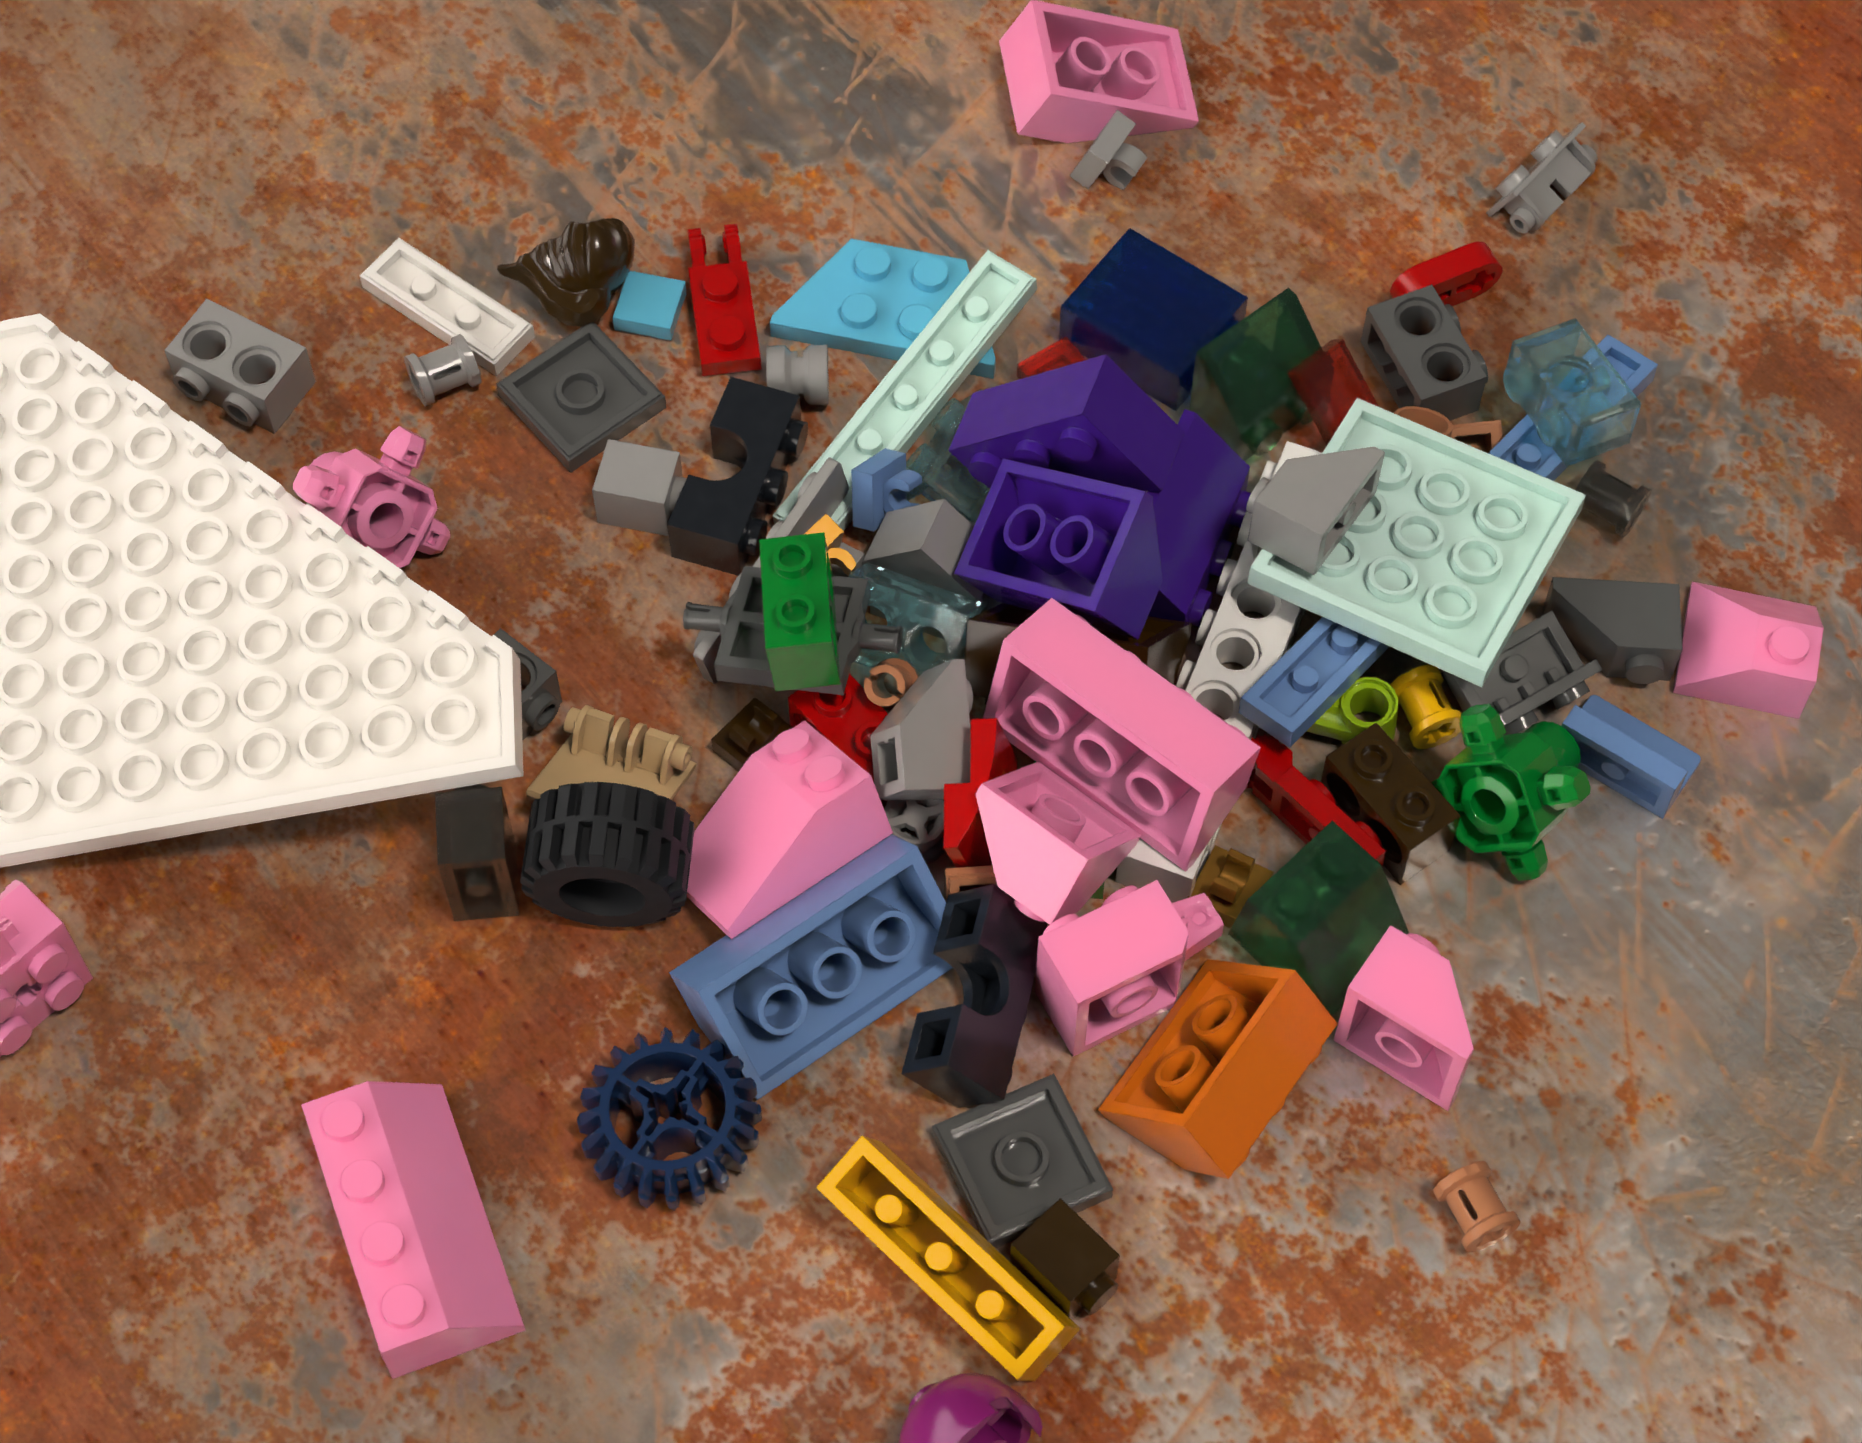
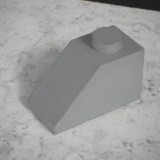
M1367 447L1286 459L1271 480L1263 477L1256 484L1249 497L1246 511L1252 514L1248 541L1315 575L1376 493L1385 452L1376 447Z

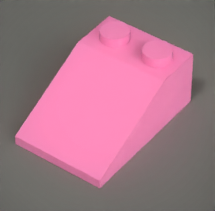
M1031 0L999 41L1018 135L1063 143L1095 140L1117 110L1136 123L1128 136L1194 128L1199 122L1180 35L1176 28Z
M806 721L780 733L772 742L749 757L694 831L687 897L729 938H735L893 834L872 776Z

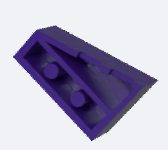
M1105 354L974 392L948 451L968 469L972 477L982 482L988 488H991L1004 458L1142 491H1162L1185 432Z

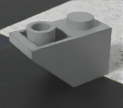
M952 659L923 671L871 734L874 784L880 800L944 799V784L970 783L971 728L969 713L973 704V691L970 682L966 679L965 659Z

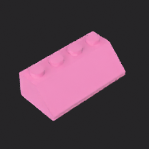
M1053 598L1048 600L1003 639L983 719L997 718L1011 744L1036 762L1043 764L1142 835L1140 839L1186 872L1195 863L1245 790L1261 747L1247 738L1241 730L1229 725L1194 700L1188 692L1176 687L1142 663L1135 654L1121 648L1092 627L1083 617L1074 614Z
M367 1081L301 1104L375 1338L392 1379L526 1331L442 1084Z

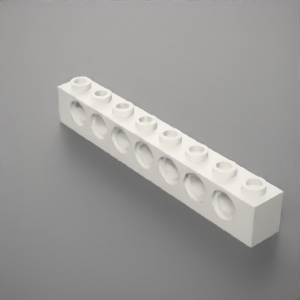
M1287 441L1279 462L1275 463L1268 460L1261 479L1265 477L1271 480L1286 459L1319 455L1323 452ZM1246 512L1237 538V545L1244 546L1238 561L1228 558L1224 565L1216 590V594L1224 597L1218 611L1206 610L1196 637V645L1203 648L1197 663L1190 660L1185 661L1176 687L1188 692L1194 700L1212 713L1223 717L1226 723L1241 730L1251 740V738H1256L1260 727L1238 713L1241 697L1292 647L1306 609L1247 584L1250 567L1262 548L1248 541L1252 514ZM1253 611L1265 617L1254 619L1245 616L1243 613ZM1236 662L1245 668L1242 670H1231L1221 664ZM1221 825L1195 863L1186 872L1145 841L1139 839L1132 851L1118 865L1115 882L1126 886L1134 885L1139 889L1158 880L1171 902L1186 899L1188 896L1191 897L1195 882L1211 853Z

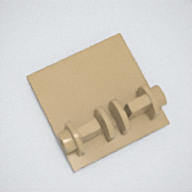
M585 705L581 710L572 707L564 722V731L571 733L570 737L528 787L526 795L539 799L540 795L545 791L559 789V786L584 782H607L643 788L673 800L696 768V763L690 761L692 746L683 744L682 736L672 735L651 727L648 729L646 724L640 722L636 724L628 740L630 720L628 718L620 717L613 727L615 715L594 709V707Z

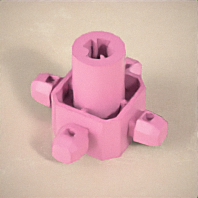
M398 426L389 434L380 449L384 452L381 459L355 448L346 453L334 451L322 454L313 460L310 466H304L299 470L293 482V490L301 499L341 526L346 534L365 547L369 546L399 568L409 565L416 551L429 555L441 553L450 539V531L447 526L434 518L438 508L433 490L410 474L412 468L418 469L426 450V439L406 428Z

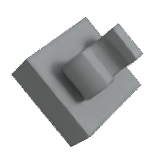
M1117 110L1077 164L1070 177L1089 189L1101 172H1103L1105 178L1112 185L1124 190L1147 159V156L1140 149L1131 144L1123 143L1136 123Z

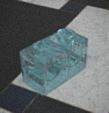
M868 562L849 574L850 578L868 579L870 589L868 606L878 608L885 615L887 626H902L903 640L899 654L862 649L853 662L868 667H875L879 662L888 658H900L908 661L916 669L918 676H920L923 671L952 659H965L967 620L981 613L983 602ZM925 626L933 627L942 633L946 641L945 653L935 652L926 645L923 638Z

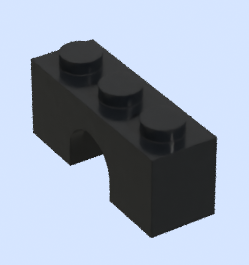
M730 377L710 423L713 458L740 467L741 470L728 479L718 481L688 475L668 521L667 528L671 557L739 576L742 573L743 567L746 566L749 556L757 557L760 554L759 539H766L768 528L765 517L770 505L778 507L782 502L788 482V472L785 469L790 457H799L803 451L808 434V422L801 421L800 395Z
M995 884L948 895L933 954L949 963L959 975L964 994L963 1004L917 1013L901 1073L957 1108L1005 1099L1007 1087L1012 1078V1067L1022 1026L1027 1017V1006L1036 973L1038 937L1043 935L1048 924L1023 914L1016 907L1015 899Z

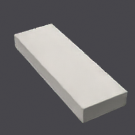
M398 238L360 275L362 287L448 345L451 344L452 337L461 334L469 345L477 364L495 376L535 338L532 324L401 238Z

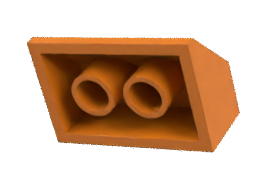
M1207 959L1099 1107L1098 1111L1105 1119L1182 1169L1229 1179L1234 1171L1247 1159L1250 1148L1271 1118L1282 1109L1286 1102V1097L1304 1071L1317 1059L1323 1044L1338 1023L1296 970Z

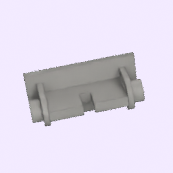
M1581 122L1565 136H1562L1557 129L1548 135L1530 153L1537 162L1529 170L1521 164L1496 187V190L1502 197L1486 214L1491 217L1501 208H1504L1511 215L1509 220L1516 231L1523 234L1528 231H1537L1564 202L1549 185L1552 184L1566 199L1595 172V163L1598 159L1596 152L1588 145H1580L1575 139L1586 125Z

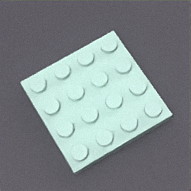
M1357 398L1322 454L1367 447H1376L1384 451L1385 455L1376 493L1315 575L1262 549L1250 567L1247 584L1482 687L1579 516L1586 495Z

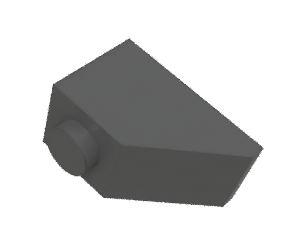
M1552 578L1543 606V615L1552 610L1572 646L1587 660L1597 659L1603 669L1601 672L1606 677L1627 678L1629 681L1638 684L1671 680L1682 652L1679 584Z

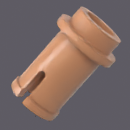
M888 658L879 662L869 671L871 674L869 678L865 677L864 691L867 698L874 704L893 709L919 676L916 669L908 661L900 658ZM888 673L896 679L897 690L900 691L895 695L890 694L884 686V679Z

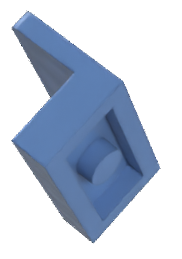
M1591 695L1582 708L1575 705L1561 725L1574 736L1579 746L1581 760L1578 769L1586 772V774L1662 819L1697 770L1701 761V757L1697 753L1597 695Z

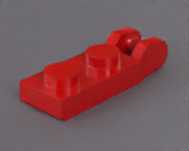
M737 224L724 225V232L722 233L724 252L728 256V263L705 265L707 251L705 236L701 234V228L687 229L692 267L688 268L702 376L762 369L747 261H742Z
M1266 734L1251 738V741L1261 748L1247 788H1252V793L1358 894L1360 892L1364 894L1379 881L1386 853L1377 834L1367 824L1361 821L1354 822L1336 805L1333 795L1325 785L1316 779L1308 780L1293 766V752L1285 744H1280L1278 739Z

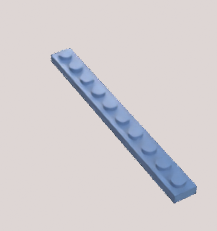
M1608 334L1488 453L1554 481L1654 380L1658 364ZM1322 617L1241 697L1238 713L1290 748L1389 646Z

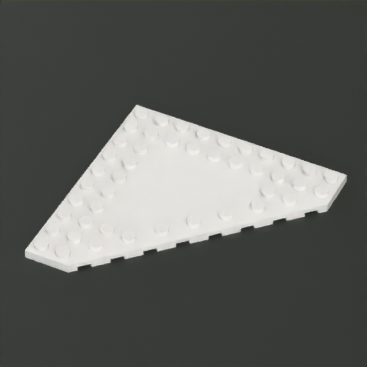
M40 313L0 321V868L524 776L520 659L512 647L495 635L490 636L470 622L464 613L431 590L427 591L408 578L399 567L369 546L365 547L346 534L341 526L307 503L305 505L288 493L279 482L249 461L246 463L230 452L221 441L191 420L188 422L171 410L166 402L136 381L127 379L116 371L108 361L81 342L72 340L61 332L53 322Z

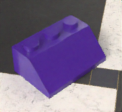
M1184 409L1177 425L1185 433L1163 490L1147 491V493L1153 496L1163 582L1148 616L1189 622L1193 626L1200 627L1213 596V592L1206 590L1212 575L1221 576L1227 559H1231L1234 543L1228 541V538L1234 526L1241 527L1247 512L1246 506L1251 495L1247 491L1250 466L1196 412Z
M1003 458L954 574L998 602L1036 612L1048 600L1053 598L1074 614L1083 617L1094 628L1138 640L1163 582L1153 496L1146 491Z

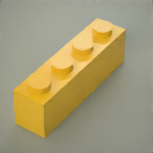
M861 1136L816 1187L1017 1380L1035 1381L1081 1329L883 1142Z

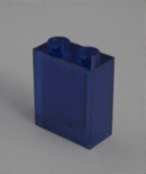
M1129 228L1061 305L1059 341L1088 359L1107 354L1146 394L1177 411L1190 394L1198 396L1205 390L1213 377L1215 365L1224 354L1232 356L1244 342L1249 330V325L1244 323L1248 297Z

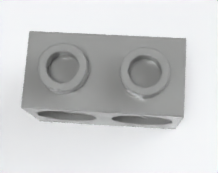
M209 299L203 302L164 350L173 374V382L183 394L195 401L206 399L224 408L227 414L240 424L252 426L254 423L274 434L316 382L306 347Z

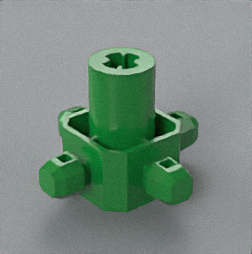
M1490 704L1474 705L1464 711L1460 717L1461 733L1464 744L1467 747L1448 762L1439 778L1431 783L1461 815L1455 833L1458 841L1475 853L1502 851V856L1509 871L1518 881L1539 878L1547 870L1548 864L1544 842L1541 839L1562 821L1569 808L1577 806L1590 795L1591 787L1586 772L1578 769L1581 760L1579 746L1574 736L1564 727L1554 722L1541 721L1531 725L1523 733L1504 735L1506 729L1498 712Z

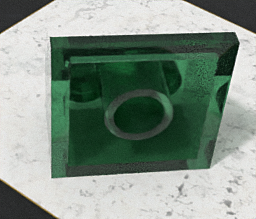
M1290 288L1278 294L1196 352L1189 410L1196 412L1244 461L1254 454L1257 457L1267 454L1277 445L1285 432L1299 422L1301 424H1308L1321 414L1328 403L1327 394L1332 369L1297 295Z
M1331 821L1247 899L1228 934L1262 966L1296 970L1329 1013L1334 1016L1343 1007L1349 984L1390 925L1405 934H1408L1409 931L1382 865L1334 821Z

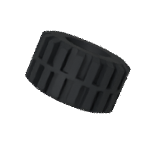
M584 782L559 786V789L547 790L540 795L539 799H535L531 805L520 879L522 891L526 896L532 898V902L539 907L563 918L580 923L606 927H631L664 921L666 917L675 916L681 911V907L685 906L695 829L694 822L690 820L689 813L685 809L676 806V802L671 799L630 785Z

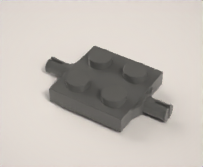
M744 566L737 590L723 607L687 602L683 615V627L686 630L695 629L721 633L722 640L714 663L717 681L774 687L765 650L761 568ZM833 576L841 684L794 690L844 695L851 665L862 649L894 652L895 654L900 653L903 640L902 626L865 623V614L870 599L868 579Z

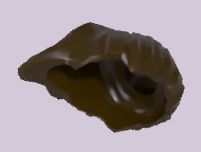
M616 218L601 219L589 223L571 221L559 238L550 239L537 245L530 253L519 256L515 263L498 265L497 271L500 275L525 285L536 296L549 315L565 325L584 327L596 322L607 312L611 296L621 287L633 265L635 239L629 228Z

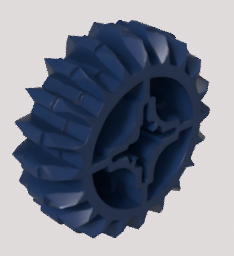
M665 1027L660 1034L661 1043L649 1045L647 1038L638 1032L634 1038L636 1051L631 1054L614 1045L610 1055L615 1068L595 1064L592 1077L598 1087L583 1088L580 1098L582 1106L587 1111L579 1114L577 1124L579 1132L588 1135L581 1142L586 1158L597 1159L594 1164V1171L599 1180L605 1181L615 1177L613 1183L614 1190L621 1198L629 1195L638 1187L640 1205L646 1209L655 1201L657 1193L665 1194L668 1208L675 1211L680 1204V1193L691 1191L692 1199L697 1204L702 1205L706 1201L704 1185L710 1182L717 1189L724 1192L730 1186L729 1176L725 1168L745 1172L748 1167V1157L743 1150L756 1149L758 1146L759 1133L752 1126L762 1120L761 1105L751 1101L757 1095L756 1083L751 1078H741V1070L744 1064L741 1059L739 1060L738 1056L723 1060L725 1055L724 1045L718 1039L701 1050L699 1034L693 1029L685 1036L683 1043H674L672 1031ZM674 1078L665 1084L651 1083L660 1079ZM706 1088L710 1089L719 1098L725 1108L723 1122L718 1132L708 1127L706 1117L698 1112L702 1106L701 1095ZM623 1105L632 1110L634 1120L641 1123L640 1128L636 1132L638 1142L632 1150L615 1133L617 1117ZM677 1113H681L682 1119L680 1121L673 1118ZM660 1116L666 1119L663 1124L658 1123ZM676 1152L692 1154L681 1159L664 1160Z

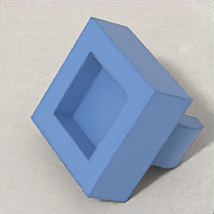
M885 448L851 470L853 527L874 532L880 527L887 512L919 505L907 501V492L922 484V476L913 470H906V453Z

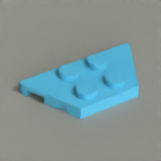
M850 239L772 315L770 320L771 337L812 345H827L828 348L898 361L969 274L967 262L964 259ZM993 347L988 350L970 375L994 379L996 357Z

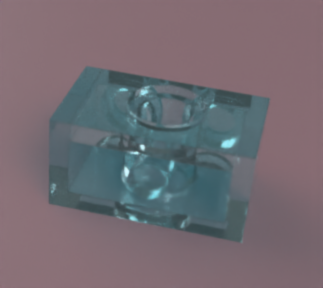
M1576 318L1513 340L1507 366L1503 374L1505 390L1513 402L1522 406L1536 425L1537 433L1542 442L1554 449L1566 467L1630 443L1642 403Z

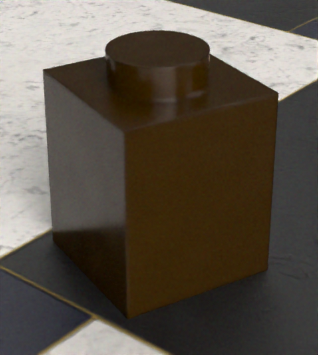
M1061 1198L1011 1244L1010 1262L1071 1320L1083 1310L1089 1315L1096 1313L1109 1301L1119 1286L1114 1280L1117 1278L1120 1255Z

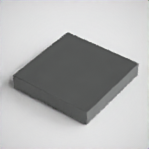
M595 323L579 328L496 383L498 396L570 473L604 451L608 439L620 440L666 409V400L662 392Z
M1055 1074L1007 1093L1002 1101L984 1103L932 1126V1136L980 1234L995 1248L1016 1240L1060 1198L1076 1213L1112 1198L1113 1188Z

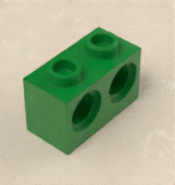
M825 533L759 539L765 650L775 692L840 685L834 581Z

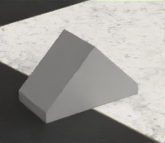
M946 499L886 513L863 560V568L977 608L980 607L985 597V593L954 574L974 525Z

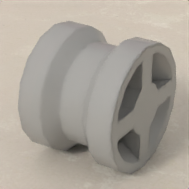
M942 799L887 801L884 810L893 835L918 846L927 865L937 861L945 852L944 801ZM908 829L915 831L917 837L910 835L906 831Z

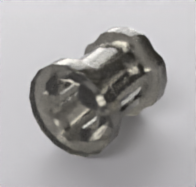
M1599 460L1594 461L1576 488V491L1586 495L1582 510L1585 509L1615 526V534L1622 538L1626 537L1634 527L1652 493V490L1644 485L1637 489L1606 472V464Z

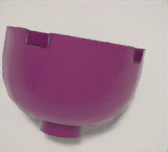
M976 1372L964 1373L927 1385L914 1396L902 1425L899 1443H1027L1030 1438L1031 1429L1041 1438L1043 1425L1039 1412L1021 1394L993 1376Z

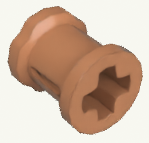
M1477 1161L1455 1170L1439 1181L1433 1189V1193L1439 1202H1447L1465 1235L1461 1242L1467 1252H1476L1499 1242L1514 1232L1521 1223L1514 1211H1507L1490 1183L1488 1178L1492 1171L1486 1161Z

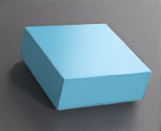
M629 271L613 315L614 330L672 341L687 294L686 281Z

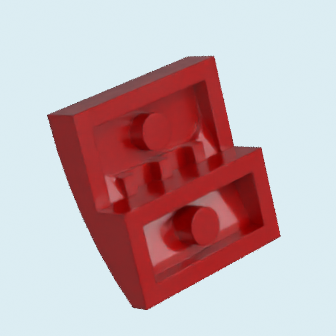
M997 718L971 719L970 783L944 784V849L956 868L989 866L992 864L975 794L981 783L1017 770L1018 758Z

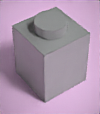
M608 439L592 489L597 523L669 536L667 524L687 479L682 474L680 452Z

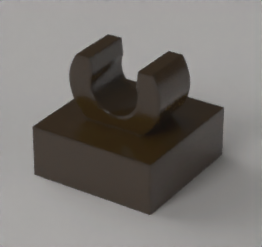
M754 697L711 739L712 750L739 772L753 753L772 742L780 733L793 727L762 701Z

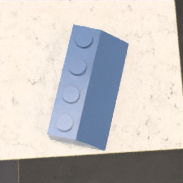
M891 834L735 938L731 939L725 935L669 973L700 1029L711 1043L718 1039L724 1045V1060L738 1056L739 1060L743 1061L744 1067L741 1070V1078H751L755 1081L757 1095L754 1098L758 1100L953 968L949 963L933 954L946 901L918 846Z

